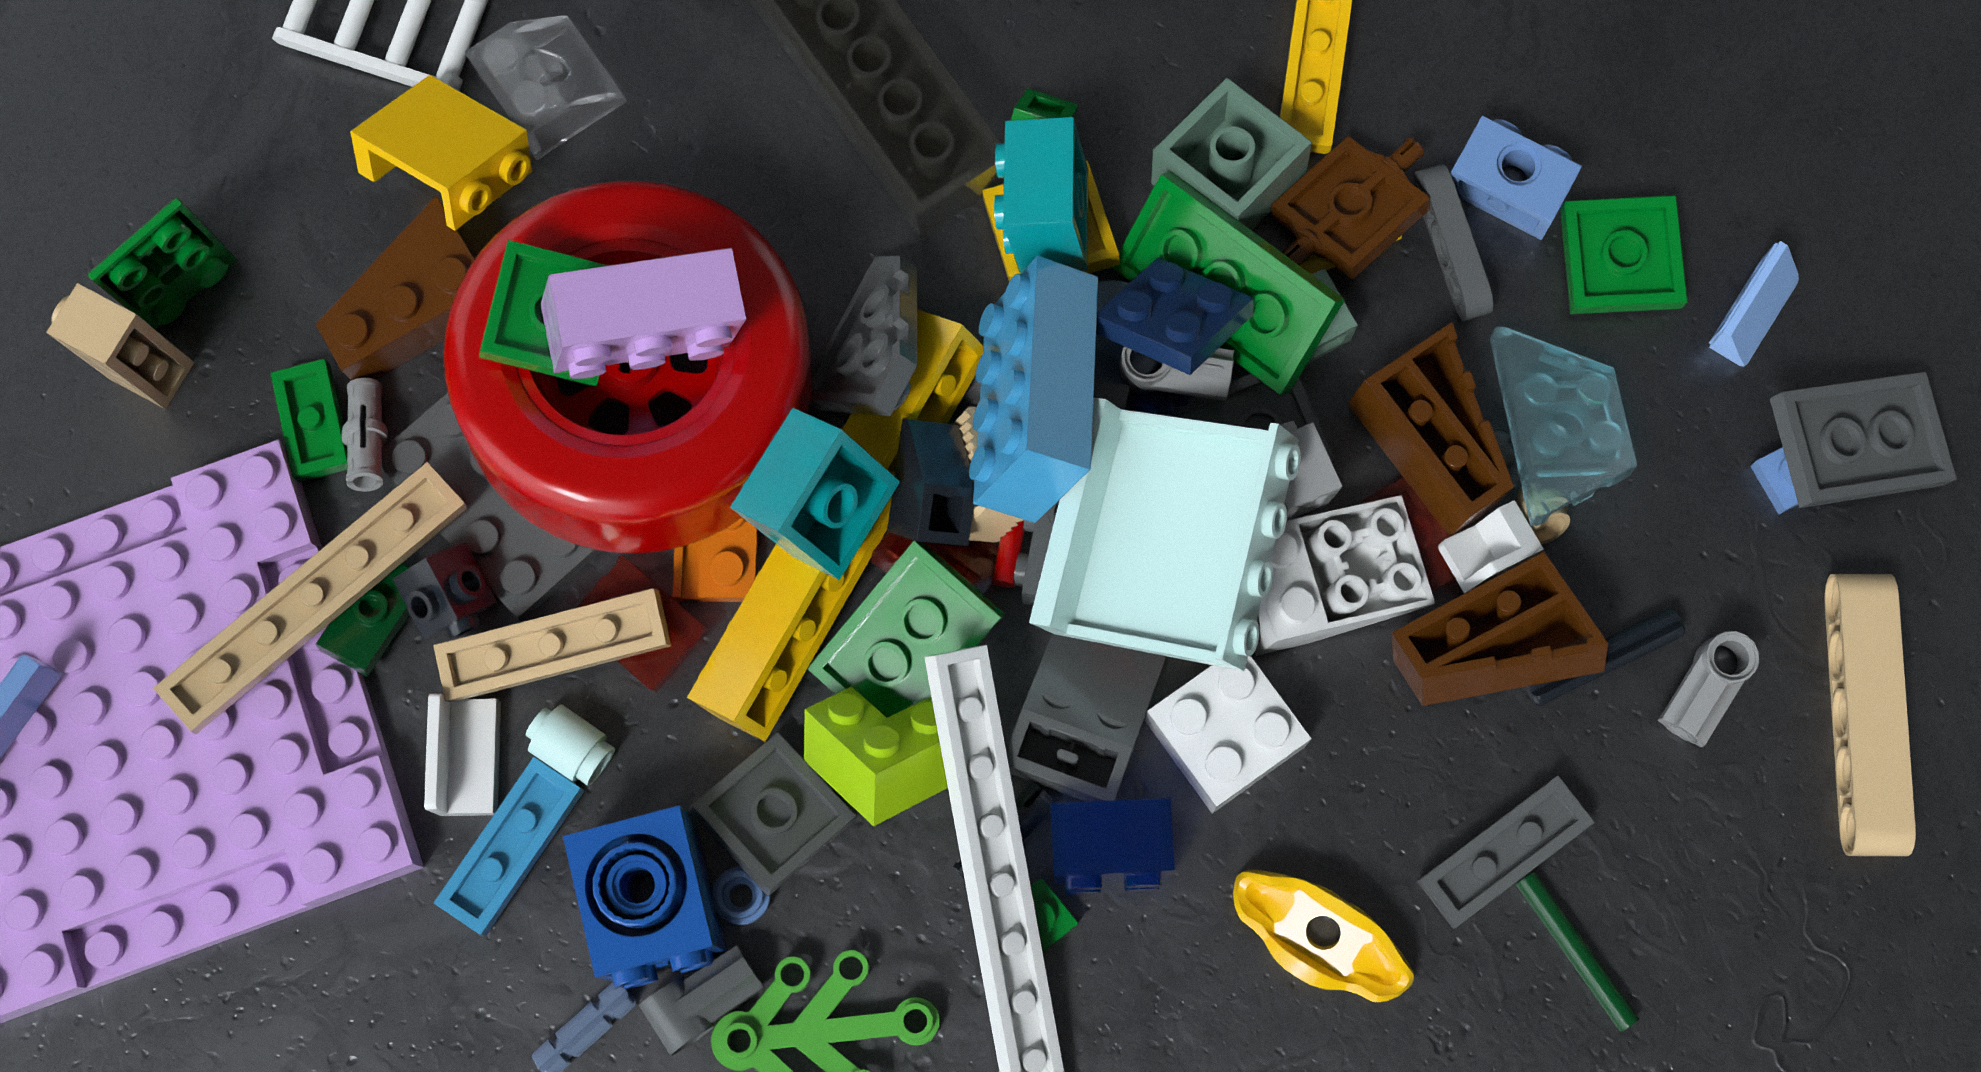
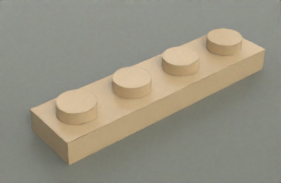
M652 588L433 646L445 701L456 702L671 646L659 590Z

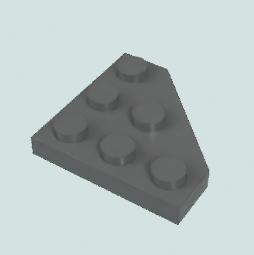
M879 256L873 259L812 371L810 407L814 410L891 416L892 412L899 408L906 400L911 388L909 380L917 367V267L903 257Z

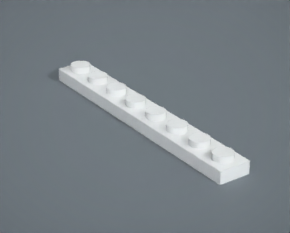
M987 645L924 657L999 1072H1064Z

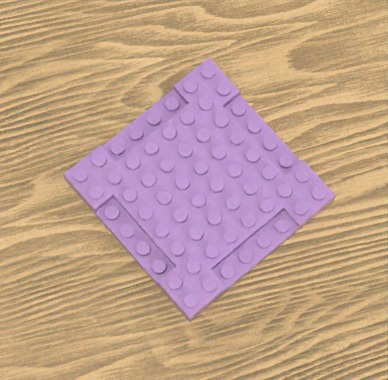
M279 440L172 477V486L0 547V683L19 657L24 654L43 661L62 673L60 679L0 759V1023L424 868L363 674L322 653L316 646V642L327 626L196 735L188 729L153 689V687L322 549L302 482H298L292 477L286 446Z

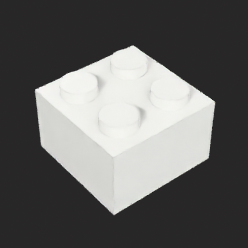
M1248 656L1245 671L1211 665L1149 709L1145 717L1147 725L1212 814L1305 748L1312 739L1251 656Z

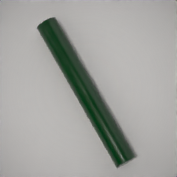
M1531 872L1515 883L1617 1029L1622 1032L1635 1024L1639 1017L1536 872Z

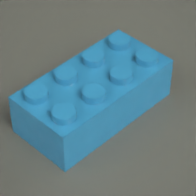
M1036 256L1021 274H1015L1011 278L1006 292L995 304L990 303L985 308L979 324V334L984 336L983 354L976 370V381L981 383L980 401L973 416V429L978 431L977 450L972 457L969 468V476L974 480L973 504L1036 523L1091 470L1097 276Z

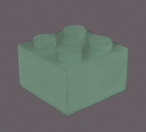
M1226 78L1153 149L1151 184L1155 186L1161 174L1173 172L1250 230H1253L1271 212V204L1307 173L1312 142Z

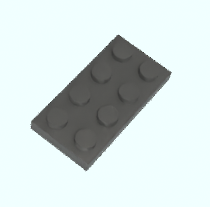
M448 392L382 449V470L397 486L428 462L465 503L467 509L439 533L452 547L467 543L489 588L520 622L524 621L601 552L600 550L570 543L532 524L516 512L495 491L481 471L458 425L450 404Z

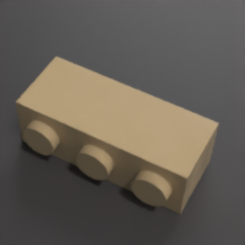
M78 283L71 294L64 297L57 304L52 315V324L46 332L111 381L164 409L168 407L195 363L137 314Z

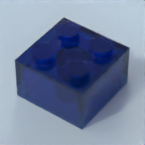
M1171 798L1050 804L1054 885L1066 884V894L1101 893L1102 883L1124 882L1125 892L1160 890L1159 886H1162V880H1169L1174 873Z

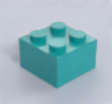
M1074 117L1005 121V143H997L995 147L996 172L998 178H1004V195H995L994 217L997 230H1003L1006 254H1014L1020 273L1027 268L1036 256L1080 271H1087L1088 167Z
M792 408L730 508L792 557L840 580L900 481L843 430Z

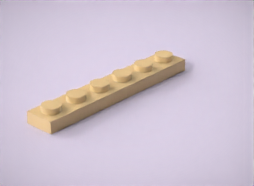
M426 462L153 687V689L188 729L196 735L467 509L465 503L431 465Z

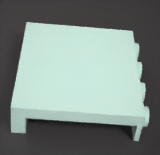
M1093 398L1091 470L1059 500L1029 623L1056 635L1245 671L1248 656L1255 652L1259 640L1257 617L1262 597L1269 593L1273 581L1271 558L1275 541L1282 536L1287 522V509L1284 503L1289 482L1296 477L1300 467L1301 452L1298 446L1299 439L1276 423H1270L1269 430H1261L1122 410L1106 399Z

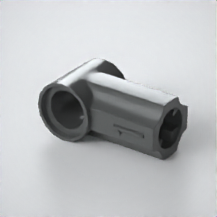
M736 945L714 959L713 965L703 967L687 979L680 977L665 985L646 998L639 1007L669 1055L672 1056L701 1039L714 1029V1022L766 987L741 948Z

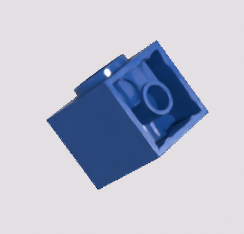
M680 805L563 836L595 978L613 981L614 987L624 986V989L635 988L658 981L657 970L672 967L673 972L681 971V974L699 971L703 967L713 965V955L728 951L720 917L715 910L712 897L713 887L697 820ZM653 876L655 881L653 894L645 902L639 903L636 896L639 883L644 878Z

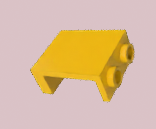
M428 75L350 131L359 174L376 182L397 166L441 192L446 224L454 231L475 215L483 212L489 204L514 185L521 183L532 172L526 129L431 75Z

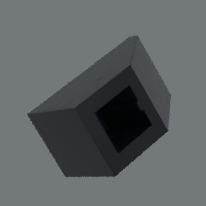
M902 418L894 476L900 483L892 494L887 532L920 542L969 545L974 509V480L969 476L970 464L959 425Z

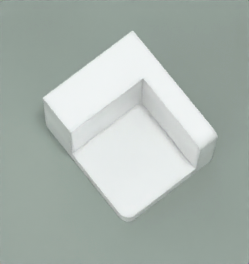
M1515 500L1497 508L1475 526L1445 539L1438 545L1440 553L1464 594L1524 563L1544 550Z

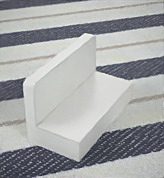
M441 693L429 694L425 810L440 816L495 814L498 809L501 723V702L499 700L464 699L456 702H447Z

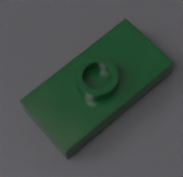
M401 563L329 623L316 642L319 651L368 677L410 615L393 581V578L409 567Z

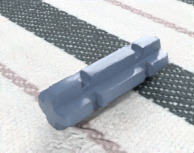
M612 982L597 995L600 1000L596 1004L594 1002L588 1003L555 1033L557 1038L554 1041L547 1040L534 1051L532 1059L540 1071L562 1072L571 1064L569 1059L572 1056L579 1057L613 1027L611 1021L614 1018L621 1019L635 1007L636 1001L629 990L624 989V986L614 987Z

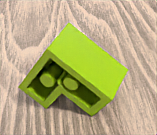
M850 687L805 709L804 761L872 826L948 788L932 697L886 718L853 687Z

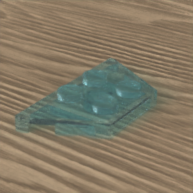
M1495 327L1490 342L1530 526H1539L1546 522L1552 513L1571 503L1576 506L1592 497L1598 488L1611 487L1629 477L1637 466L1636 457L1613 367L1507 327Z

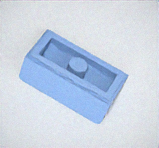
M1782 241L1775 243L1762 257L1709 341V344H1711L1709 348L1739 366L1744 367L1748 364L1798 284V271L1787 244Z

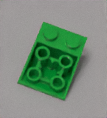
M176 196L97 264L87 275L123 307L137 314L156 330L160 325L168 324L178 318L184 311L186 303L200 290L218 283L227 273L228 266L237 258L197 215Z

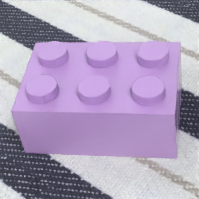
M732 248L550 274L541 301L554 373H561V371L569 370L570 378L572 379L598 376L606 372V365L629 362L630 369L633 370L652 368L666 362L665 356L688 353L689 360H704L720 356L724 353L723 347L730 346L746 320Z

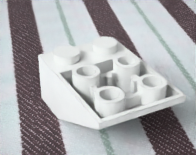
M1402 495L1286 522L1285 530L1282 536L1276 539L1272 553V585L1269 593L1262 597L1257 622L1259 625L1260 643L1257 644L1255 654L1258 656L1309 644L1435 604Z

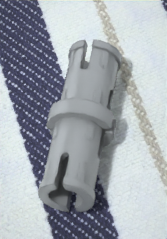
M357 378L347 384L348 421L342 426V441L347 446L346 484L353 490L367 492L379 489L383 485L382 447L387 443L388 429L382 422L383 385L372 378ZM366 421V447L364 448L363 423Z

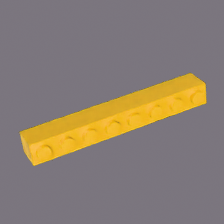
M917 309V367L909 380L911 388L906 400L899 408L892 412L891 416L852 413L841 430L895 476L902 418L948 423L976 375L977 366L983 354V345L962 324ZM891 498L840 580L792 557L776 544L762 569L758 572L755 581L733 619L729 622L726 631L708 662L700 672L687 698L717 718L766 742L888 527Z

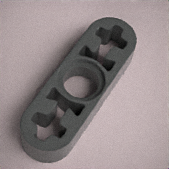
M1440 164L1415 171L1414 186L1430 197V210L1423 215L1457 314L1461 320L1466 321L1492 313L1493 298L1491 288L1446 165Z

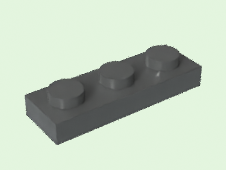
M1556 776L1417 882L1453 929L1457 928L1595 822L1560 777Z

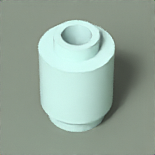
M562 704L553 711L548 708L542 709L531 722L526 732V736L531 739L528 752L573 783L580 780L587 786L593 784L607 767L615 752V748L606 742V734Z

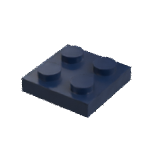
M1157 258L1097 312L1096 334L1191 375L1252 317L1254 298L1229 288L1222 283H1217L1184 269L1177 264Z

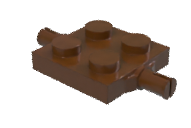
M1347 136L1271 204L1272 217L1290 230L1297 238L1282 253L1299 266L1312 254L1325 258L1353 280L1430 210V197L1409 182L1404 173L1419 158L1424 156L1422 146L1418 142L1414 144V139L1409 137L1390 156L1384 157L1383 155L1368 151L1351 137Z

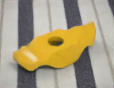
M1248 869L1236 877L1233 899L1239 918L1261 937L1273 958L1295 977L1309 985L1324 990L1349 991L1372 1002H1385L1394 999L1412 985L1414 981L1413 970L1391 938L1367 913L1333 891L1300 878L1268 871ZM1317 916H1328L1334 919L1341 930L1340 939L1334 945L1327 947L1313 943L1307 934V924L1311 919Z

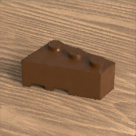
M437 195L315 324L341 371L351 381L357 378H372L376 380L445 340L448 317L457 289L476 257L459 228L454 231L447 226L444 207Z
M1452 322L1365 379L1348 403L1358 419L1449 537L1457 534L1493 509L1514 487L1489 420L1484 421L1473 391L1476 388V384L1471 371L1466 372L1455 344L1458 337Z
M1545 552L1392 632L1393 661L1422 706L1604 672L1608 642Z

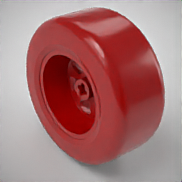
M624 180L602 182L571 189L532 206L495 234L468 268L457 289L445 332L444 370L450 404L468 446L486 479L516 512L532 524L553 536L594 550L615 553L666 551L693 544L731 526L742 517L732 510L730 506L791 409L795 408L808 415L810 411L812 366L808 322L801 295L780 255L755 227L732 209L712 198L670 184ZM507 240L608 266L732 248L746 320L730 346L723 347L724 353L707 359L708 367L702 373L695 374L674 370L671 366L670 356H665L666 362L662 365L647 369H631L630 373H623L622 368L630 369L629 362L606 365V372L599 375L597 386L591 385L574 395L565 396L560 393L556 376L479 358ZM665 391L673 392L691 404V410L686 415L662 428L655 423L649 409L650 403ZM612 401L629 408V428L624 435L606 434L589 426L590 419L605 402Z

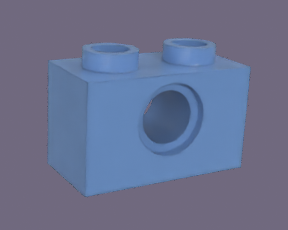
M1482 116L1450 174L1460 199L1542 240L1582 166L1573 162L1571 156L1561 148L1548 144L1542 146L1522 136V132L1515 125L1500 119L1492 121ZM1502 167H1518L1524 172L1527 180L1517 182L1509 179L1504 174Z

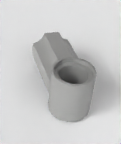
M1124 346L1118 364V371L1122 383L1130 385L1129 390L1137 393L1162 391L1226 401L1231 381L1234 350L1218 348L1191 375L1159 362L1160 369L1157 372L1144 375L1138 373L1130 363V358L1138 352Z
M1737 631L1724 632L1703 642L1696 649L1693 664L1658 721L1667 730L1681 739L1694 743L1699 747H1704L1744 681L1749 679L1757 670L1759 651L1755 643L1747 635ZM1718 646L1727 647L1734 652L1737 658V669L1733 675L1723 673L1717 668L1714 662V653Z

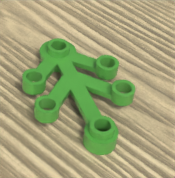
M848 950L838 955L833 965L834 973L794 1023L769 1026L791 994L805 990L812 979V971L806 961L798 957H787L777 965L775 980L749 1012L735 1011L725 1015L718 1021L712 1032L711 1046L716 1059L726 1068L735 1071L755 1068L759 1072H794L771 1050L796 1047L825 1072H872L859 1069L829 1043L898 1036L907 1044L924 1045L933 1040L940 1028V1015L937 1008L931 1002L923 998L914 997L900 1003L895 1012L827 1019L851 988L862 984L869 976L870 965L867 958L858 951ZM850 957L858 958L863 966L861 975L854 980L844 978L841 973L843 961ZM790 964H799L804 971V978L797 986H788L783 980V972ZM912 1010H921L927 1017V1025L919 1033H912L905 1026V1017ZM738 1029L746 1030L751 1038L749 1048L741 1053L734 1051L730 1045V1037Z

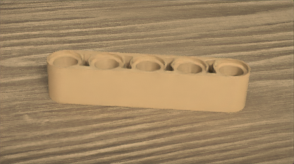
M1830 574L1825 586V618L1839 832L1842 848L1848 856H1909L1912 854L1915 845L1916 827L1898 586L1892 574Z

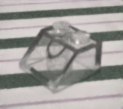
M567 15L510 22L465 51L478 77L507 119L527 130L529 150L536 160L627 102L624 95Z

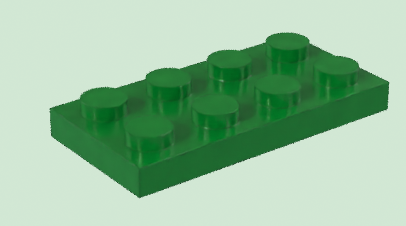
M1173 172L1160 175L1119 251L1120 265L1112 267L1131 282L1154 260L1160 258L1253 297L1252 317L1219 348L1234 350L1233 360L1279 395L1292 390L1345 301L1342 296Z

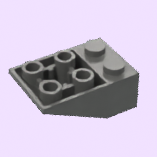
M1052 633L1006 751L1010 774L1112 811L1166 656Z

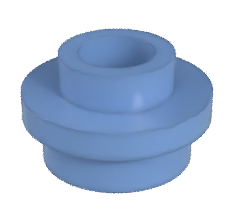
M740 866L723 872L716 880L712 890L716 912L725 921L735 925H748L760 919L767 911L771 895L767 896ZM741 885L749 886L752 891L751 902L744 907L735 906L732 901L734 889Z

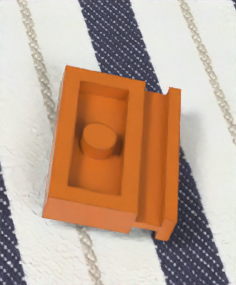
M742 517L731 526L711 537L687 546L675 548L672 595L674 601L742 602L757 576L759 530Z

